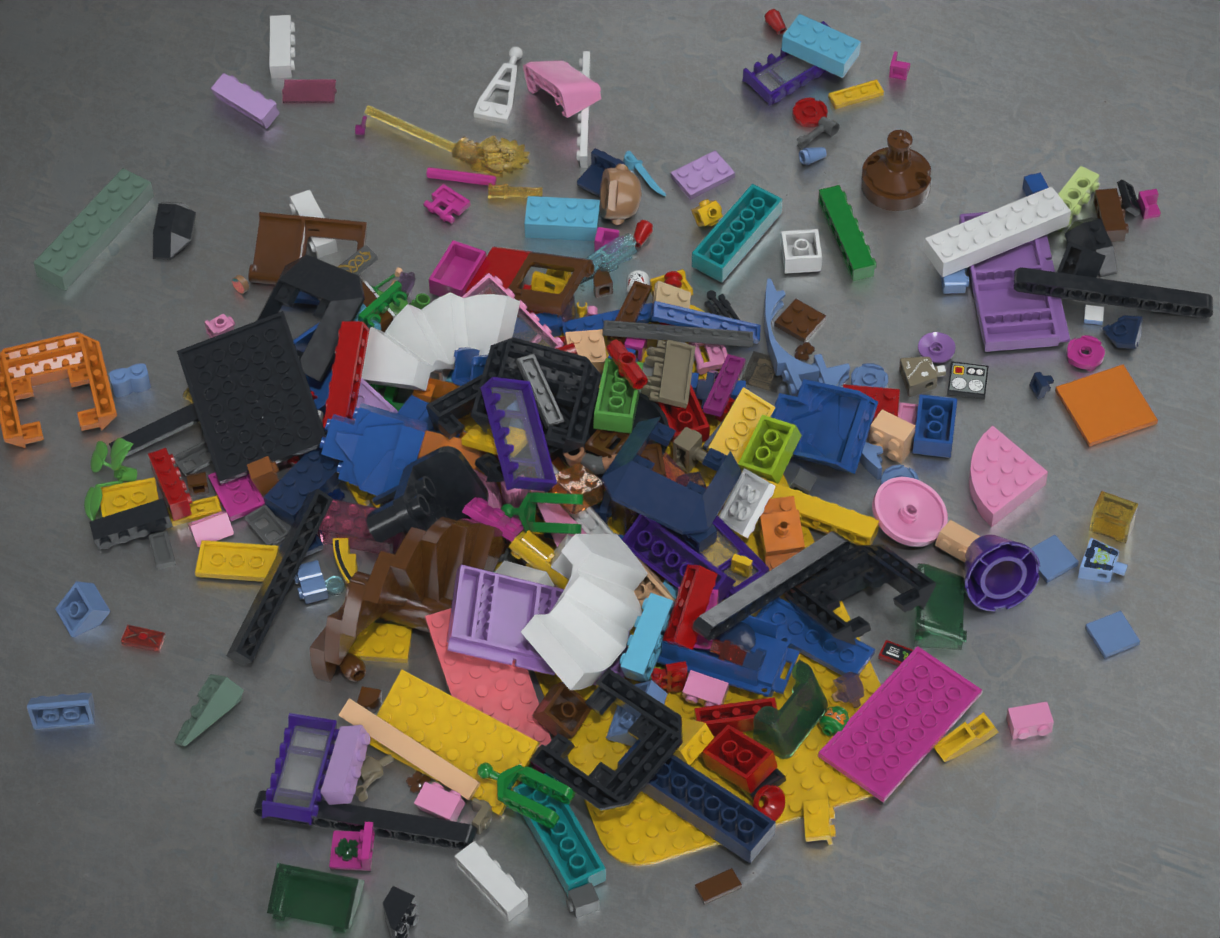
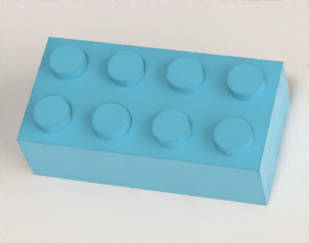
M799 14L783 35L781 50L843 78L860 54L861 41Z
M528 196L524 223L525 238L594 241L600 221V200Z
M650 593L649 598L644 599L642 605L644 610L642 615L638 616L635 621L634 627L636 630L634 635L631 634L627 642L629 647L627 652L622 654L619 662L625 677L641 683L650 680L651 673L662 651V641L674 607L673 600Z

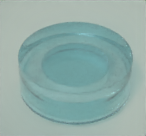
M331 576L325 582L327 592L331 596H338L345 590V583L339 576Z

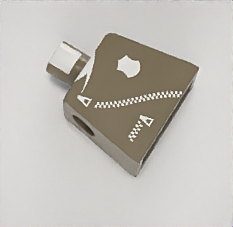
M930 357L900 358L899 371L909 397L935 389L938 377L946 376L945 366H934Z

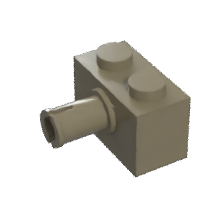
M685 427L673 442V465L690 473L699 461L703 462L707 452L702 450V435L696 430Z

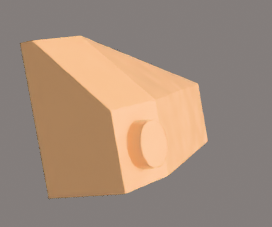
M637 557L648 573L634 590L640 606L643 605L645 598H649L650 593L673 600L675 603L676 600L654 571Z

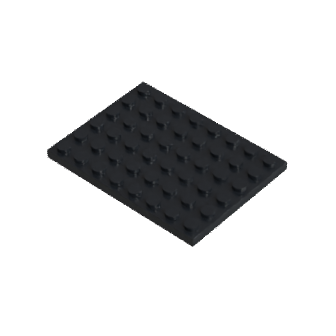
M283 311L177 351L220 484L250 474L247 464L269 456L272 462L280 463L319 448L322 437H326Z

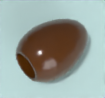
M347 653L340 664L341 672L348 680L358 682L365 677L366 666L358 656Z

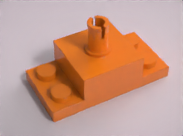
M794 496L769 499L764 507L763 514L758 518L765 564L769 567V571L802 551L805 548L799 510H796Z

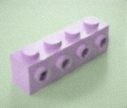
M223 73L210 88L216 98L266 129L280 114L276 107L277 104L272 99H265L259 91H252L250 86L246 83H239L238 79L233 75L228 76Z
M363 725L342 726L339 729L321 789V794L329 805L352 802L353 795L356 792L357 781L361 775L362 764L366 757L367 747L370 744V735Z

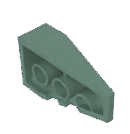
M210 674L197 695L200 698L198 703L193 705L189 711L191 712L190 719L183 723L174 743L180 746L189 744L237 705L242 699L244 689L228 677Z

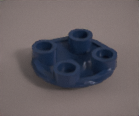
M740 622L716 637L715 641L721 651L729 654L731 658H739L754 647L756 637L751 626Z

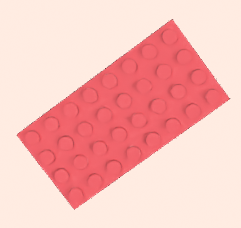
M451 608L425 616L450 695L540 743L539 747L542 744L547 746L551 742L549 731L532 716L539 702L528 669L516 667L515 660H513L512 665H507L448 651L447 637Z

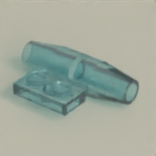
M627 233L608 242L588 256L586 259L592 260L595 270L590 277H584L580 284L593 279L599 269L601 271L613 272L619 268V264L633 258L632 255L637 252L634 247L636 245L635 238L630 233Z

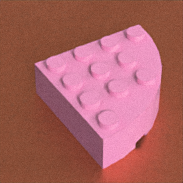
M992 426L982 435L972 455L969 474V489L972 501L974 500L981 517L993 527L1046 485L1048 471Z

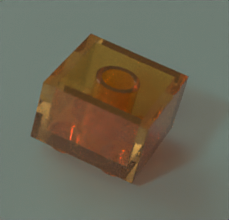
M579 462L555 473L557 484L548 491V493L584 495L583 505L560 504L574 515L601 502L605 486L600 478Z

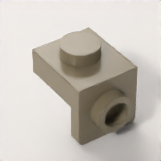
M474 798L472 800V809L477 814L472 821V825L477 828L476 834L480 835L491 823L492 806L485 800Z

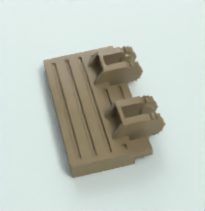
M667 339V342L658 340L657 348L649 347L646 350L648 357L645 358V364L654 367L653 376H646L648 383L641 389V393L648 395L649 400L686 409L696 346Z

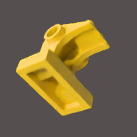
M547 269L546 274L535 271L531 281L532 290L559 294L563 291L572 274L571 272Z

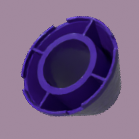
M996 535L981 536L974 540L966 551V593L972 603L980 609L986 611H996V609L1001 608L1010 609L1023 602L1035 589L1040 577L1038 575L1039 567H1041L1040 561L1035 552L1023 543Z

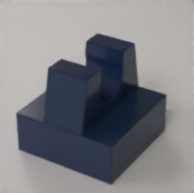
M1036 372L1029 386L1036 398L1040 399L1044 398L1046 392L1051 390L1049 384H1053L1054 380L1051 375L1043 376L1041 372Z

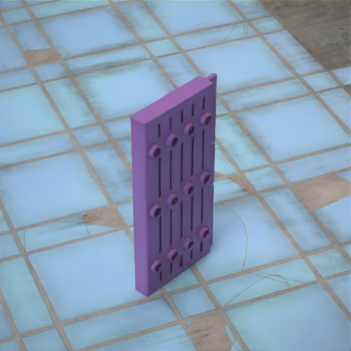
M988 212L960 214L959 224ZM1047 234L968 267L985 352L1059 346V342L1070 341L1061 298L1022 293L1014 289V271L1017 268L1023 267L1055 272Z
M460 565L456 572L447 650L507 665H512L513 660H515L516 667L554 675L553 669L524 637L521 631L534 615L549 614L564 589ZM628 646L609 667V669L623 678L625 675L619 662L622 654L627 652Z

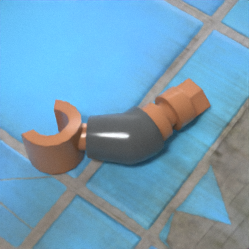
M584 447L578 448L579 453L575 456L569 455L568 452L563 453L570 467H583L596 475L604 474L617 455L614 454L611 455V458H608V456L602 457L589 453L586 454Z

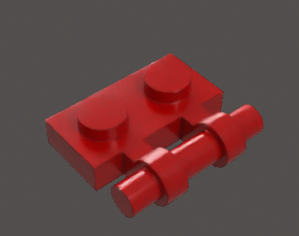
M686 661L666 664V669L654 668L651 673V680L662 689H667V693L681 692L687 681Z

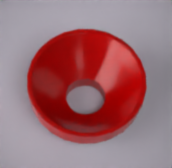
M765 785L755 794L752 802L753 807L773 821H776L782 815L785 808L784 792L778 786ZM762 796H764L765 803L762 807H760L759 800Z

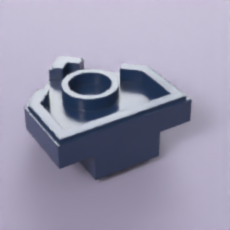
M1123 315L1118 318L1117 322L1104 326L1102 331L1117 348L1136 349V346H1139L1142 335L1143 317Z
M708 371L706 380H698L696 397L702 400V409L719 374L718 371Z

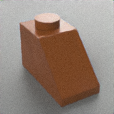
M269 456L247 464L251 480L263 498L279 481L277 475L280 472L275 461L272 462Z

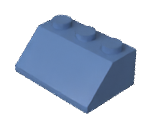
M652 680L635 684V686L665 705L668 693ZM617 705L606 738L614 742L633 746L637 739L628 733V729L638 718Z
M92 693L60 694L50 697L39 696L31 698L27 704L34 729L95 724V703Z

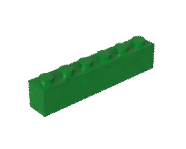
M840 185L819 189L818 202L853 282L874 277V270L877 268L875 258L871 257L870 247L868 244H865L864 233L859 230L857 218L853 217V209L851 204L848 205L845 191H842Z

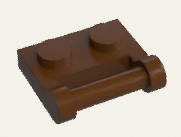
M597 429L585 443V449L602 457L608 456V458H611V455L618 454L631 433ZM617 438H621L613 450L608 449Z

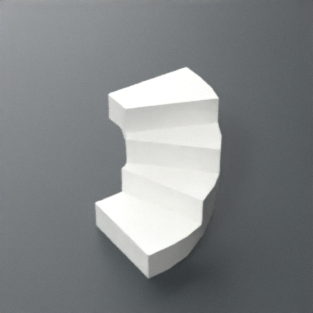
M450 292L435 299L423 309L407 304L393 319L385 332L373 327L370 328L361 378L368 384L426 391L432 371L436 369H455V350L462 347H471L480 350L479 355H488L491 345L512 338L520 301L509 296L495 294L462 298Z
M575 534L561 551L573 564L572 575L563 593L549 614L534 615L521 631L524 637L570 690H581L589 687L605 673L626 648L629 631L635 625L637 617L642 615V609L634 590L648 573L617 534Z

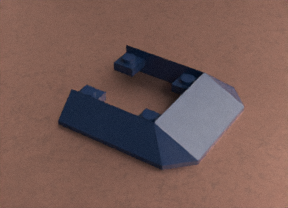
M661 417L638 422L602 476L601 480L611 500L682 535L707 532L742 473L733 454L730 451L728 455H725L720 451L710 448L702 464L717 471L708 488L706 489L692 481L685 487L652 471L655 463L640 456L651 439L667 447L674 437L676 430L660 423Z

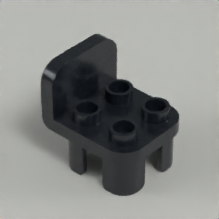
M451 446L440 447L408 464L403 470L399 485L373 498L375 505L383 503V506L368 514L367 526L375 541L381 543L401 532L407 535L411 527L427 531L441 517L456 521L459 519H472L462 512L465 505L475 497L482 498L488 502L489 493L461 451Z

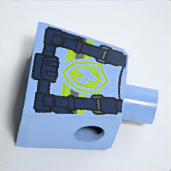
M1090 538L1080 566L1078 578L1108 583L1111 581L1113 573L1125 576L1128 565L1117 562L1119 556L1117 549Z

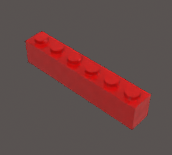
M342 321L341 328L338 331L339 340L335 348L336 357L332 365L333 374L329 382L326 413L322 421L324 429L327 420L332 419L333 414L354 420L352 417L357 406L370 331L363 321Z

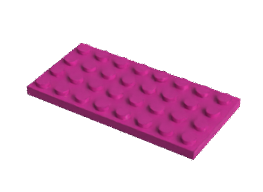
M917 646L849 719L843 730L838 731L819 751L818 757L884 803L982 695V689Z

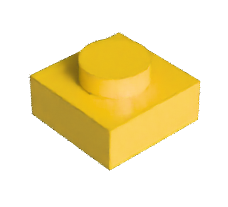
M734 553L731 559V571L749 577L752 572L753 560Z

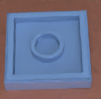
M1056 535L1031 548L1040 561L1041 567H1039L1038 574L1046 583L1078 566L1079 561Z
M1122 611L1090 622L1085 626L1104 659L1140 645L1138 636Z

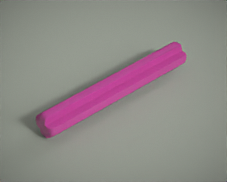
M431 167L427 168L426 176L433 179L487 186L496 185V176Z

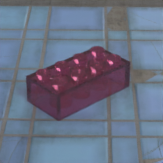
M333 499L318 529V537L322 543L333 545V538H348L350 549L375 554L384 551L395 555L402 532L381 543L376 542L368 529L366 520L368 514L377 508Z

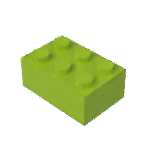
M762 415L738 463L741 470L743 471L745 468L759 477H764L778 484L802 436L797 426Z

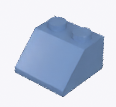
M78 581L75 582L55 608L71 637H77L100 626L111 612L94 583Z

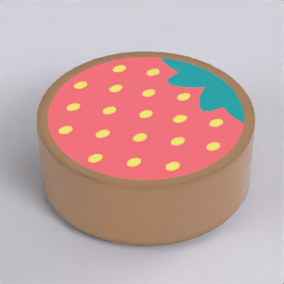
M237 275L232 279L233 287L240 294L249 290V283L242 275Z

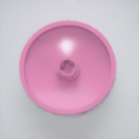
M909 477L889 479L879 487L872 501L873 515L876 520H879V527L890 538L904 545L921 547L934 543L938 538L939 532L948 522L947 509L941 497L934 489L917 479Z

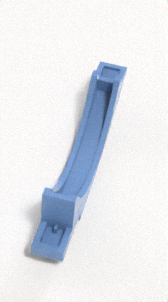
M770 278L767 279L764 299V332L767 350L776 376L782 375L783 381H786L788 384L789 394L798 397L803 379L818 382L820 370L818 366L810 365L794 358L776 341L771 330V321L776 313L784 307L782 299L785 297L784 290L776 291Z
M822 354L814 355V363L811 365L818 366L820 370L818 382L842 387L849 379V363L827 368ZM865 442L859 462L871 475L879 480L882 474L880 463L883 461L879 454H883V449L881 446Z

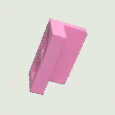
M224 510L188 523L189 530L193 533L198 547L201 545V540L218 541L234 534L228 514Z

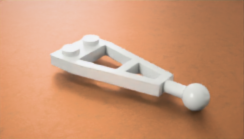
M515 46L510 49L509 63H503L479 98L474 110L475 118L508 124L513 111L518 71L515 64L523 55L521 48ZM506 72L511 73L510 82L501 80ZM495 88L509 90L507 105L487 101Z

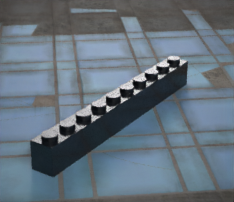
M320 489L307 494L226 655L241 666L253 661L333 501L332 497Z

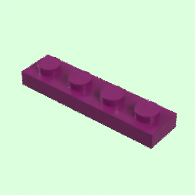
M727 354L703 406L704 413L722 416L746 364L745 358Z

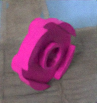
M1084 335L1081 338L1072 339L1068 344L1067 361L1077 368L1093 371L1104 360L1105 349H1103L1101 342L1095 337ZM1085 350L1089 351L1088 354H1083L1082 352H1085Z

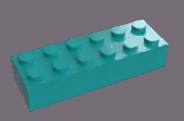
M751 184L692 252V267L722 283L782 214L783 199Z
M524 783L513 787V791L555 811L559 815L560 819L554 828L546 827L524 815L522 816L567 896L568 891L589 883H592L594 887L605 882L606 868L569 804H564Z

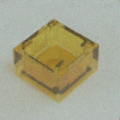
M1101 491L1093 508L1089 531L1115 539V541L1120 543H1126L1134 527L1138 503Z

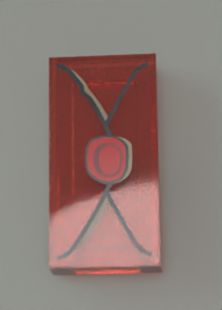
M127 625L121 643L122 645L159 653L166 634Z

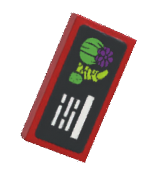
M886 640L878 659L899 666L913 650Z

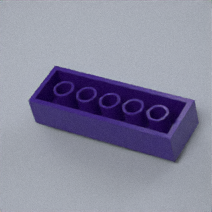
M640 514L622 538V541L636 557L677 588L681 586L688 564L700 565L717 573L713 589L719 590L718 604L721 603L736 582L660 523Z

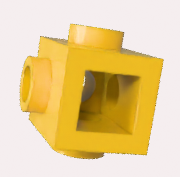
M705 199L699 202V206L691 209L698 226L715 225L718 223V219L723 217L721 213L722 208L716 200L709 201V199Z

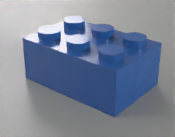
M919 395L913 445L914 454L951 458L957 398Z

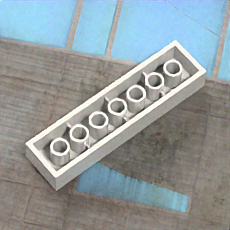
M1051 186L925 238L924 253L943 278L1068 226L1071 210Z

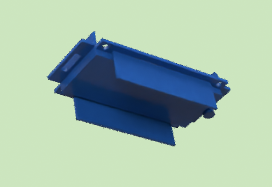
M749 615L741 622L751 626L755 632L756 643L750 651L755 652L757 648L767 650L761 670L756 671L742 666L746 653L739 658H731L729 654L720 650L715 639L713 651L691 650L662 641V651L657 663L666 665L686 661L687 672L689 673L692 670L727 682L731 686L766 697H772L774 692L784 693L800 651L788 648L792 638L777 634V623ZM786 662L792 663L786 679H781L780 677Z

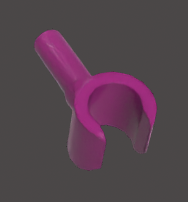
M363 116L361 125L355 126V135H365L367 116Z

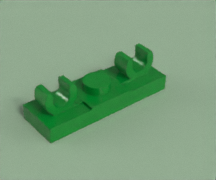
M396 281L358 315V321H363L367 324L368 328H374L375 324L371 322L373 320L380 324L381 317L379 314L385 313L391 302L399 307L400 301L397 298H402L406 301L407 295L401 291L402 284Z

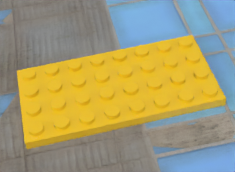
M402 669L376 715L480 782L481 784L471 800L476 798L487 801L492 806V811L502 816L506 805L498 800L497 781L492 778H481L477 773L478 766L481 763H489L492 765L493 770L500 774L516 765L528 767L531 757L540 745L536 740ZM370 736L369 745L388 755L391 754L393 758L441 783ZM517 780L513 787L518 786L520 781Z

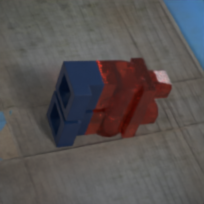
M725 639V641L713 640L710 652L719 654L720 660H728L756 671L761 670L767 650L757 648L753 652L745 649L739 643L733 644L734 640Z

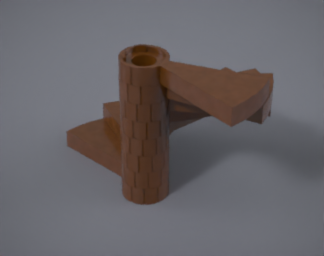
M441 517L427 531L411 527L395 555L380 551L371 575L360 571L354 573L346 590L345 602L338 611L327 616L326 627L310 646L311 666L316 679L331 683L337 666L341 664L359 634L378 618L429 632L425 616L452 608L456 572L460 565L490 572L494 571L507 543L506 539L502 536L503 532L499 528L470 519H459L456 521Z

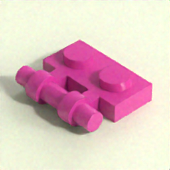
M442 184L431 194L434 200L432 203L426 200L423 204L430 213L437 214L441 220L451 224L455 221V218L451 216L453 213L460 216L471 206L468 199L445 184ZM442 205V206L445 207L446 209H445V210H442V209L439 208V207Z

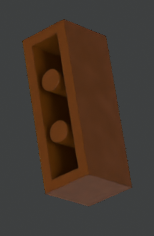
M1117 188L1095 190L1093 203L1096 216L1101 219L1111 242L1125 241V236L1129 233V226L1124 221L1125 210L1121 208L1122 197L1118 195Z

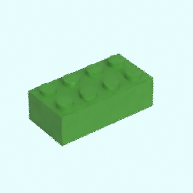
M611 358L605 359L594 412V429L632 433L640 389L633 388L628 380L618 373V366ZM636 362L643 371V363Z

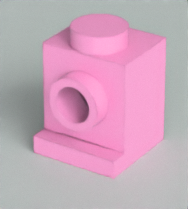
M224 313L211 321H204L206 333L210 338L234 330L235 326L233 318L231 316L226 317Z

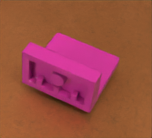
M365 822L364 830H360V832H333L330 869L371 871L375 839L373 822ZM346 838L348 842L349 840H356L359 843L357 858L352 857V860L343 861L342 856L339 857L335 853V847H338L340 839Z

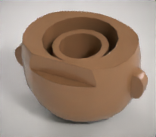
M617 164L615 168L605 169L600 188V213L602 218L611 219L614 225H620L625 219L632 217L638 211L642 196L639 178L624 164Z

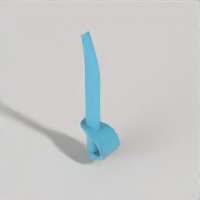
M626 151L623 162H625L628 169L633 170L636 168L654 191L666 197V193L642 166L643 161L637 160L631 151Z

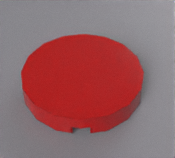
M810 97L797 101L793 107L792 115L797 124L802 127L813 128L819 126L818 123L822 117L827 118L828 110L824 102Z

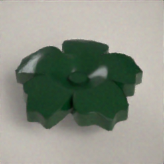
M346 838L340 839L338 847H335V853L339 857L342 856L343 861L352 860V857L357 858L359 843L356 840H349L348 842Z

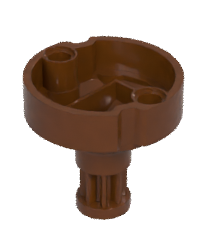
M905 130L892 131L887 138L888 147L873 152L865 160L862 167V191L864 196L872 204L884 210L906 211L922 204L930 193L932 180L930 177L931 166L924 156L910 149L913 138Z

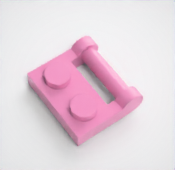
M688 342L689 345L696 346L694 357L699 374L721 369L727 357L725 345ZM699 347H705L709 362L704 363Z

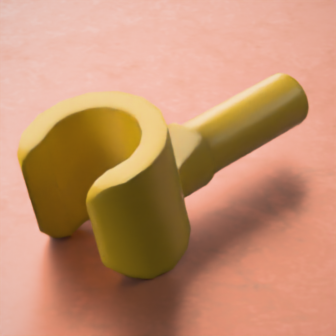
M577 302V314L579 318H582L587 314L588 304L585 302V306L580 307L579 302Z

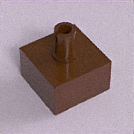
M562 681L551 686L532 716L554 736L559 733L565 738L571 739L592 709L586 705V700L575 690H570Z

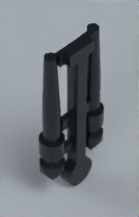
M710 290L707 292V299L709 300L704 303V306L708 309L709 313L715 315L722 314L724 317L730 318L727 313L728 311L734 319L740 320L730 306V302L725 299L724 294L719 295L717 300L715 291Z

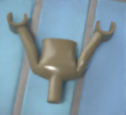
M391 754L379 760L366 755L359 777L364 784L357 786L355 792L359 801L364 802L367 800L368 794L366 789L373 781L383 776V766L394 761Z

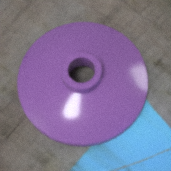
M928 333L918 343L920 355L922 357H930L933 363L946 362L955 353L956 347L953 339L944 333Z

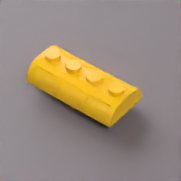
M530 530L527 533L522 531L509 545L508 548L512 550L510 553L517 559L522 558L525 560L527 567L546 571L558 588L565 589L569 579L551 568L555 550Z

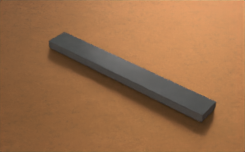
M604 320L603 335L656 340L669 339L681 342L753 347V332L609 320Z

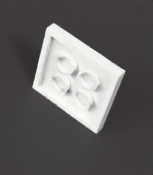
M744 468L719 517L731 529L748 538L754 531L755 524L763 514L764 507L772 497L776 486Z

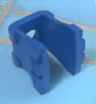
M462 347L455 350V369L451 376L452 382L462 386L482 375L488 355H479L480 350L471 347Z

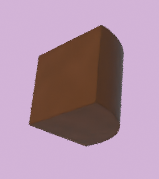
M604 266L595 273L593 278L595 298L613 294V281L607 267Z
M206 471L187 475L191 497L209 493Z
M362 686L357 703L373 714L376 713L383 701L382 691Z

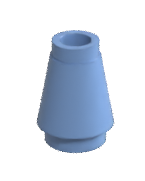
M824 147L803 148L799 151V160L803 165H810L825 158L827 155L826 149Z

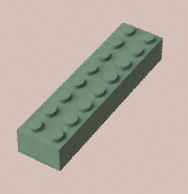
M122 168L33 262L37 277L66 291L154 197L152 183Z

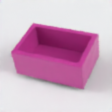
M452 240L429 278L430 293L440 297L450 292L460 297L465 295L467 287L486 258V251Z

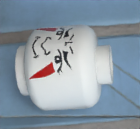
M635 270L626 277V290L628 293L634 281L650 285V277L643 271Z

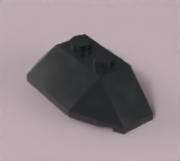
M161 202L158 204L153 229V259L172 260L177 253L182 251L191 242L196 212L182 202Z
M1091 217L1075 221L1065 233L1067 242L1075 243L1106 256L1098 277L1117 274L1114 247L1101 219Z

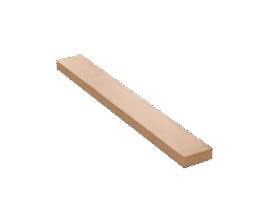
M348 699L339 713L340 717L352 725H363L372 738L447 787L460 793L467 800H471L480 786V782L352 699Z

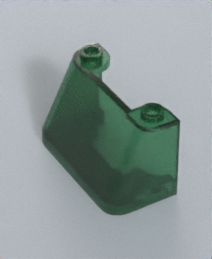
M917 563V569L935 581L936 587L924 610L918 606L916 607L914 647L962 650L963 642L967 641V631L963 630L964 592H966L964 577L929 564Z
M798 660L792 669V676L796 680V684L792 688V695L782 708L777 710L774 707L765 706L754 716L753 740L772 750L774 755L781 759L790 758L828 708V701L812 668L801 660Z
M277 863L267 913L273 914V919L285 921V917H291L334 926L333 931L345 933L346 929H351L365 880Z

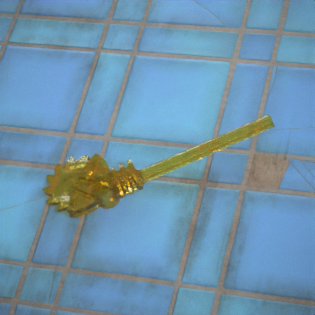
M370 105L365 110V114L450 151L453 158L459 159L462 162L465 161L476 172L484 171L489 175L503 178V171L513 174V170H523V165H527L530 161L527 159L530 152H525V145L518 146L517 141L514 139L511 142L505 138H501V141H498L494 135L486 138L479 144V142L474 143L472 139L468 140L464 136L457 143H453Z

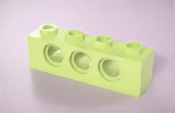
M1082 166L1078 168L1058 193L1071 210L1069 225L1066 227L1070 226L1073 217L1080 213L1083 204L1089 202L1091 194L1095 193V190H1098L1100 183H1098L1099 174ZM1065 227L1059 229L1058 231L1062 232Z

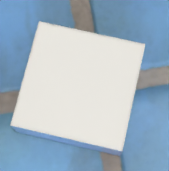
M1086 305L1084 323L1102 325L1104 307Z

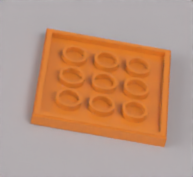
M1124 364L1056 386L1055 388L1057 395L1089 447L1158 423V419Z

